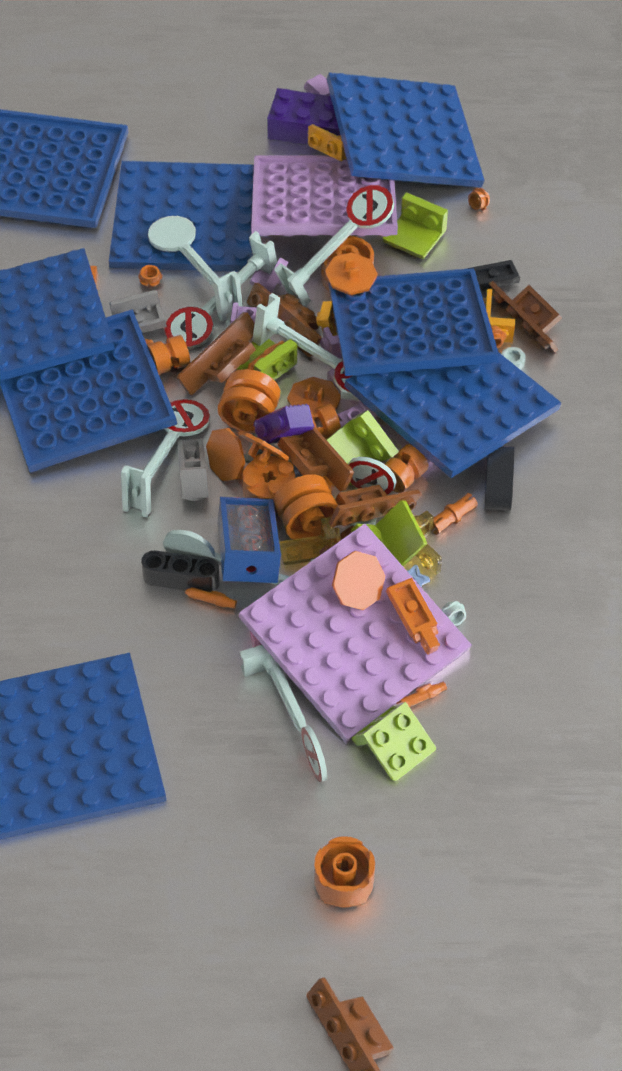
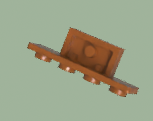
M494 281L489 283L493 289V298L499 304L504 302L508 306L506 308L507 312L514 319L519 317L523 321L521 323L522 327L530 335L534 332L538 336L537 342L545 350L550 348L556 353L559 349L546 333L562 319L560 314L530 285L512 300Z
M255 283L246 303L250 307L257 308L259 304L267 307L269 295L272 293L260 283ZM292 294L276 295L280 297L277 318L282 320L286 326L319 346L322 337L315 331L320 327L317 325L315 313L311 309L304 307L299 302V299ZM297 346L306 356L313 357L312 354Z
M243 312L177 375L178 381L189 395H193L208 380L223 383L231 373L250 359V355L256 350L253 344L248 342L253 337L255 323L247 312Z
M315 427L301 435L280 438L278 447L289 457L302 475L316 474L327 476L340 492L346 491L354 471Z
M380 485L340 492L335 498L339 506L336 507L328 524L330 527L347 526L355 522H366L374 518L384 517L401 500L406 501L412 511L417 505L421 492L417 489L387 496Z
M319 978L306 994V997L350 1071H380L375 1059L388 1056L394 1047L364 997L361 996L339 1002L326 978Z

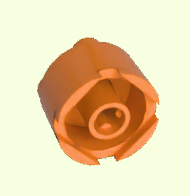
M262 454L256 455L243 471V498L273 499L276 492L285 483L295 478L293 464L276 456H270L268 461L263 463L259 460Z
M346 836L333 838L322 849H319L315 857L314 883L320 899L326 904L343 908L362 905L367 901L374 886L375 858L373 853L363 845V842L356 838Z

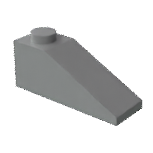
M203 438L177 440L182 499L199 501L202 498H207L208 485Z

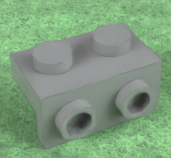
M157 290L109 302L112 315L133 309L142 333L167 327Z

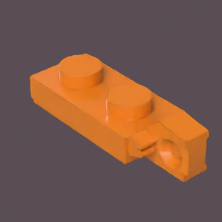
M409 578L387 587L386 593L415 643L420 642L427 655L438 651L440 643L435 636L438 634L436 627L438 623L414 580Z

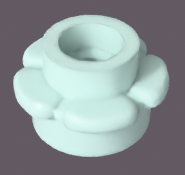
M458 601L448 602L442 608L443 613L455 626L460 625L466 618L465 607Z

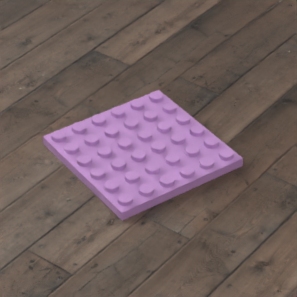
M254 155L252 234L257 231L263 237L269 235H283L287 237L293 235H307L311 237L317 235L334 236L349 221L346 207L352 194L362 187L379 185L386 188L392 194L394 201L393 213L380 226L371 229L358 227L351 235L359 237L366 235H380L383 237L397 235L398 225L394 180L351 176L347 159L339 161L328 155Z
M363 524L246 607L238 616L345 743L349 742L352 736L394 704H397L402 698L409 696L416 691V688L437 675L472 646L415 580L417 588L438 623L436 626L438 634L435 636L440 646L437 649L438 651L427 655L421 643L413 641L386 593L387 587L409 578L413 579V577L366 524ZM353 551L376 556L386 575L381 598L365 610L341 605L332 587L337 562Z

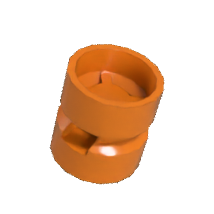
M181 335L167 338L165 343L158 341L147 345L159 375L170 372L171 367L180 369L191 363L187 345Z
M331 404L316 408L314 413L311 412L314 427L326 440L341 428L338 415Z
M405 445L394 458L389 459L384 464L395 475L396 485L393 491L396 493H403L429 467L425 456L412 445Z

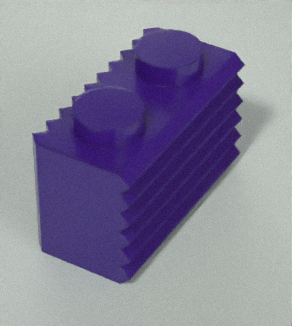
M298 404L293 406L286 405L255 420L254 427L257 438L268 444L279 443L281 437L301 435L312 430L314 423L309 405Z

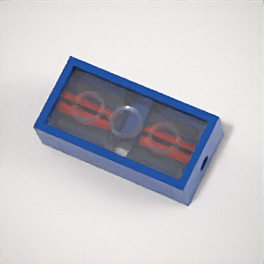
M220 497L217 526L223 581L278 583L281 551L273 499Z

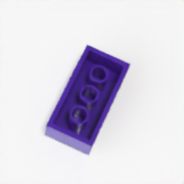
M277 88L267 117L268 139L308 145V126L312 124L337 136L341 135L331 96Z

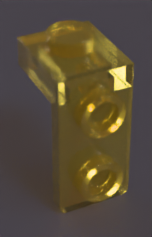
M427 510L419 516L415 515L414 518L424 537L431 534L434 516ZM427 543L415 556L419 558L421 564L426 569H430L437 575L441 572L442 557Z
M331 517L321 518V536L280 541L283 564L290 565L310 562L311 559L320 556L319 550L326 545L332 547L341 541L339 527H330L328 524Z

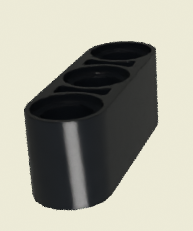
M501 446L487 455L484 509L511 511L514 446Z
M154 550L146 552L141 559L143 579L152 586L181 590L193 587L211 592L217 590L220 585L219 564L212 558Z

